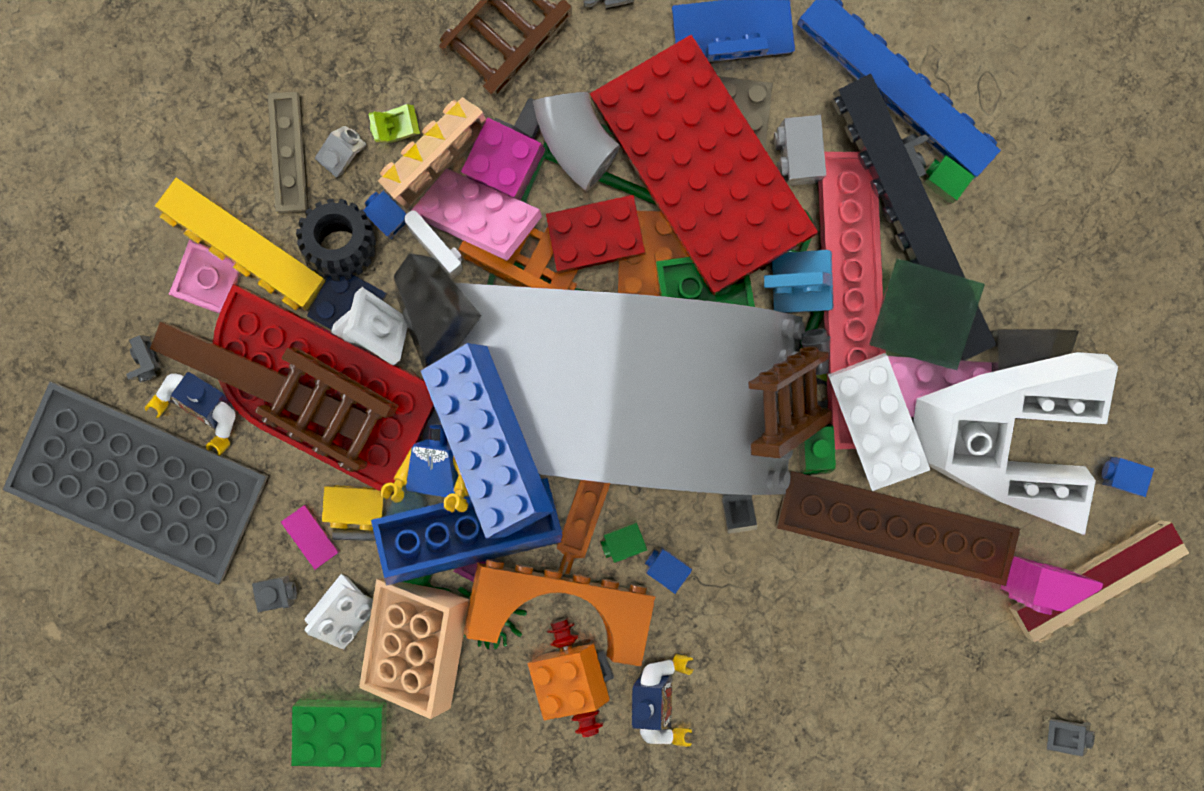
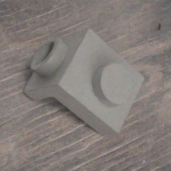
M343 126L330 133L314 159L337 178L344 173L355 154L365 148L366 143L360 139L356 131Z

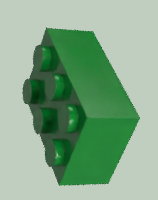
M299 699L292 706L291 766L381 768L386 760L387 701Z

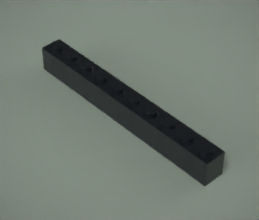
M870 73L833 92L835 98L832 99L835 110L839 115L843 114L848 124L845 126L846 133L852 143L856 142L860 150L858 159L865 170L869 169L873 178L870 181L871 187L877 197H882L886 206L883 208L884 215L890 224L894 223L898 232L895 235L897 243L909 255V269L915 278L919 277L923 285L920 288L921 294L927 304L931 303L936 313L933 315V320L940 331L943 330L948 339L945 341V345L949 354L952 357L956 356L958 360L966 361L996 346V342L872 74Z

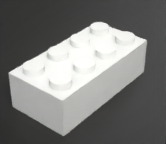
M885 353L828 374L872 491L931 470L889 358Z

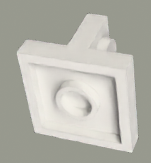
M362 287L354 295L351 310L333 324L331 333L348 343H353L394 365L401 359L409 318Z

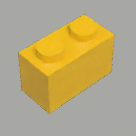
M324 486L322 522H330L331 528L341 529L348 528V524H360V530L373 531L371 520L386 516L387 499L382 497L381 492L373 487Z

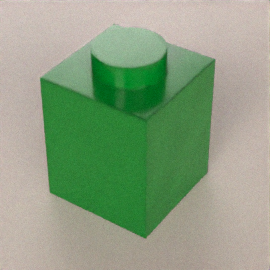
M945 156L939 161L934 159L925 170L927 178L923 184L952 204L959 199L975 176L951 158Z
M636 520L604 532L605 540L600 542L606 558L612 556L614 563L647 551Z

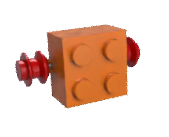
M567 618L556 620L550 623L551 628L546 630V632L554 635V640L550 645L560 650L542 654L527 663L542 717L545 721L573 715L571 720L577 721L580 726L575 730V733L582 734V737H590L598 734L599 728L603 726V723L597 722L595 718L600 713L598 709L610 701L594 643L572 648L571 644L578 638V635L571 634L570 630L575 623H568Z

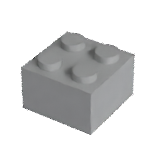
M821 115L784 118L780 126L777 127V132H774L775 150H780V162L776 164L777 169L788 186L818 184V181L826 176Z

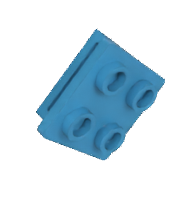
M830 250L790 252L772 261L773 275L764 276V288L773 289L774 311L792 313L833 310L832 252Z

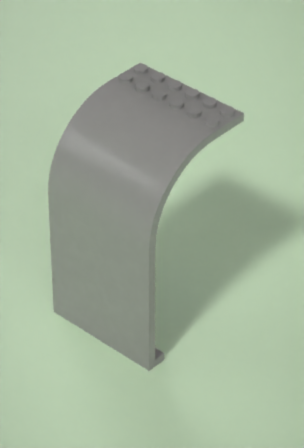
M438 282L430 365L466 343L486 345L539 474L628 486L738 495L786 494V489L789 487L790 472L788 471V463L792 457L793 450L780 459L751 455V443L765 433L763 390L749 389L748 382L758 377L759 373L773 368L774 364L785 361L787 356L795 355L799 352L800 340L803 339L802 334L805 332V326L802 322L803 317L757 307L674 297ZM790 383V402H791V415H792V414H793V413H792V393H791V383ZM776 391V408H777V424H778V423H779L778 393H777V391ZM435 408L424 429L423 441L429 439V426L442 425Z

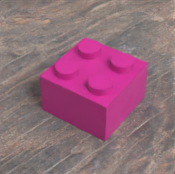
M487 117L461 172L474 181L521 200L545 152V148L540 142Z

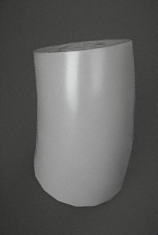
M588 92L561 94L533 100L538 125L552 155L574 182L586 192L589 191L609 168L620 149V145L607 134L599 123L590 103Z

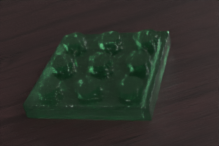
M896 258L869 345L957 370L985 284Z

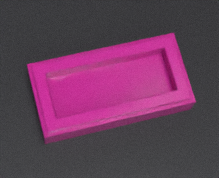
M306 504L281 521L283 527L314 570L340 552Z

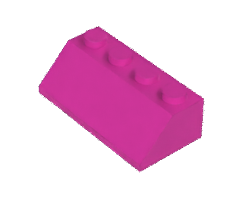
M1014 556L1006 586L1001 585V589L1009 592L1008 597L1015 599L1016 602L1033 608L1034 611L1051 615L1053 610L1065 612L1102 590L1103 583L1064 568Z

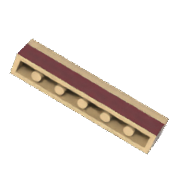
M1160 520L1073 570L1075 573L1103 583L1102 590L1065 612L1053 610L1051 615L1034 611L1033 608L1024 606V604L1019 602L1009 608L1026 638L1033 642H1044L1053 637L1055 630L1062 626L1067 628L1079 622V617L1088 611L1089 613L1099 611L1105 606L1104 602L1109 599L1127 595L1131 591L1130 587L1139 582L1143 584L1153 580L1157 576L1156 572L1163 568L1170 569L1179 565L1182 562L1181 558L1188 555L1189 552L1172 522Z

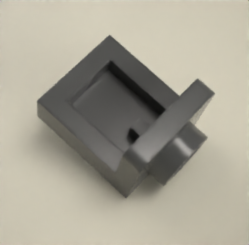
M722 494V505L728 534L757 530L752 495Z

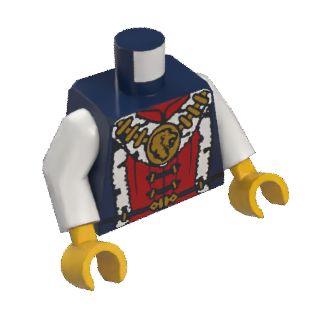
M187 372L185 376L176 373L168 375L156 395L145 406V411L152 407L157 410L156 418H159L168 407V401L170 400V402L215 430L216 436L206 444V449L210 451L215 447L218 451L217 455L223 454L230 447L228 437L235 420V411L231 402L222 392L190 372Z
M677 654L672 661L665 660L649 664L634 683L632 689V728L640 729V734L647 743H672L676 746L685 747L692 745V743H687L684 740L687 732L692 733L691 729H670L672 720V674L674 671L686 675L692 674L693 669L686 667L688 661H692L693 658Z

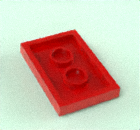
M634 195L546 214L558 274L646 255Z

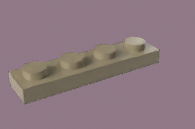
M299 93L268 94L276 212L306 211L307 196Z

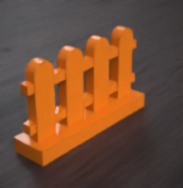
M548 227L544 233L533 228L508 260L464 240L458 249L461 258L516 287L575 290L577 286L573 279L578 270L558 274V272L546 268L553 256ZM529 236H532L539 240V243L529 259L520 253ZM515 262L525 266L524 270L515 266ZM541 276H544L552 280L551 283L549 284L541 280Z

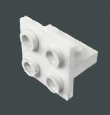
M341 574L304 619L308 624L305 632L312 637L344 649L367 620L370 619L373 599L364 595L348 577Z

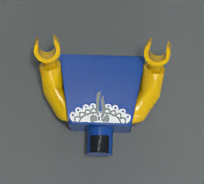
M442 425L429 426V439L412 446L394 477L395 483L383 485L381 496L388 499L394 491L391 500L395 503L400 502L404 498V491L401 488L406 486V491L446 497L444 508L452 513L455 509L459 512H465L468 508V502L464 499V496L468 495V491Z

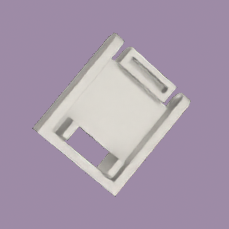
M416 211L408 212L405 215V222L410 233L449 278L453 280L463 271L461 254L455 247L450 250Z

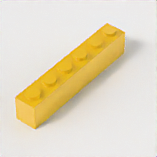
M177 177L155 205L161 212L159 218L172 227L179 224L186 229L184 235L195 243L199 244L202 240L211 246L208 251L223 261L227 257L235 262L233 268L245 277H248L250 274L259 279L258 286L270 294L275 290L284 296L281 301L295 311L299 307L307 311L325 283L323 277Z

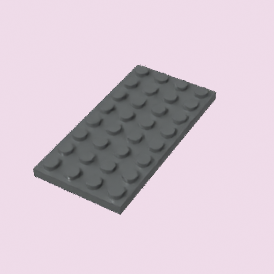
M49 382L2 490L219 585L225 577L268 476L222 455L219 456L213 451H209L206 448L58 383Z

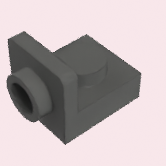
M914 133L902 139L920 178L926 174L924 170L926 162L920 152L916 153L914 148L929 139L927 134L918 138L917 134Z
M139 335L130 339L129 342L132 346L130 348L131 356L141 367L127 373L128 380H139L142 383L156 377L155 371L162 369L163 366L157 353L150 349L152 344L150 337Z
M289 575L252 583L258 612L282 607L285 609L295 604L294 599H297L296 586L294 582H290Z
M1051 719L1047 750L1083 757L1088 752V749H1093L1095 732L1090 731L1091 723L1084 722L1079 724Z

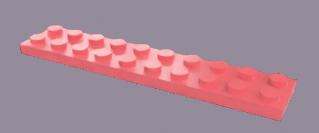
M824 152L826 176L818 181L821 250H830L832 252L833 310L824 311V327L827 335L831 337L829 372L827 373L828 410H832L831 423L829 424L834 427L835 450L856 449L828 374L880 354H886L879 197L876 196L871 187L870 181L873 178L869 169L865 170L858 159V153L860 152Z

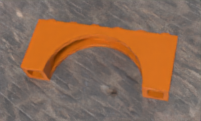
M487 559L486 564L477 562L463 633L467 639L497 643L505 622L522 604L544 594L566 593L588 601L597 610L607 633L606 656L612 662L642 666L655 596L647 592V587L642 585L630 584V588L619 587V582L602 579L601 583L590 582L591 577L573 574L572 579L562 577V572L545 569L543 574L533 572V567L516 564L514 569L504 567V562Z

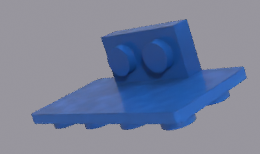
M718 0L674 5L672 7L675 44L692 35L709 62L788 54L795 51L790 0Z

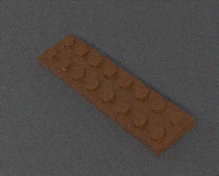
M790 471V484L786 489V494L783 496L776 523V528L1004 586H1006L1020 533V528Z

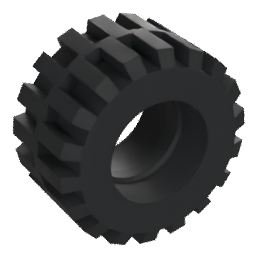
M327 199V204L322 205L320 201L315 204L316 208L314 210L308 208L305 211L306 218H300L298 222L300 228L296 229L297 244L307 266L309 265L310 269L315 273L319 272L320 276L326 280L329 276L332 277L333 281H340V277L343 276L346 280L352 279L351 274L355 272L357 275H360L363 272L362 266L368 267L371 264L370 257H374L376 252L374 248L376 245L375 236L366 213L362 209L359 210L358 205L353 202L348 206L347 201L344 199H340L338 203H335L334 199ZM346 231L352 234L350 241L339 249L330 250L321 247L324 238L332 232Z

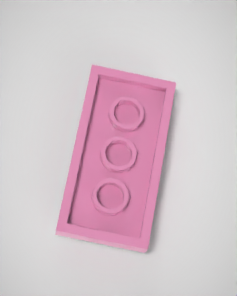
M447 168L411 210L416 211L427 224L505 260L511 257L542 218L540 209Z
M888 356L911 417H914L917 398L978 375L992 372V362Z

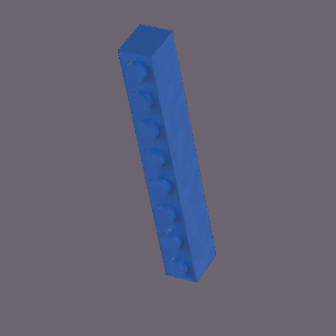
M815 0L799 18L797 25L856 79L871 73L886 106L920 136L927 134L929 140L926 142L943 157L948 156L975 176L974 179L978 177L1001 151L996 146L997 141L986 132L982 134L974 126L975 122L966 113L960 114L953 107V102L948 96L943 93L938 94L931 88V82L926 76L921 73L916 74L908 67L909 62L899 53L894 54L886 47L887 42L880 35L870 33L865 28V22L858 15H850L843 8L844 5L841 0Z

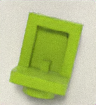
M406 104L386 112L374 111L369 113L370 131L375 142L394 143L420 134L414 105Z

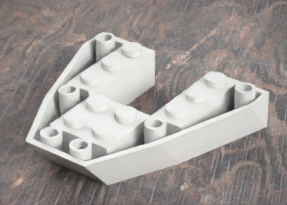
M1076 352L981 374L917 398L913 424L929 466L963 486L999 502L1085 535L1096 480L1086 466L1008 461L1015 418L1107 424L1118 366L1107 354Z

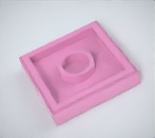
M189 240L169 295L220 314L232 284L238 285L241 274L233 268L235 262L225 257L222 261L208 251L210 247Z

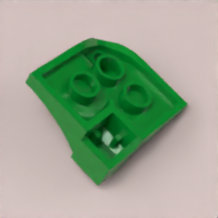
M690 257L656 261L660 296L755 307L749 275L713 295Z

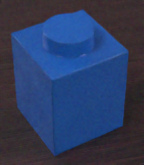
M384 190L380 194L375 192L364 203L366 208L363 211L367 217L389 239H392L406 225V213Z
M1111 457L1110 461L1105 463L1102 470V478H1104L1102 485L1146 497L1154 468L1122 458Z
M663 546L659 551L654 549L644 563L648 566L645 570L646 574L674 594H676L692 571L691 566Z

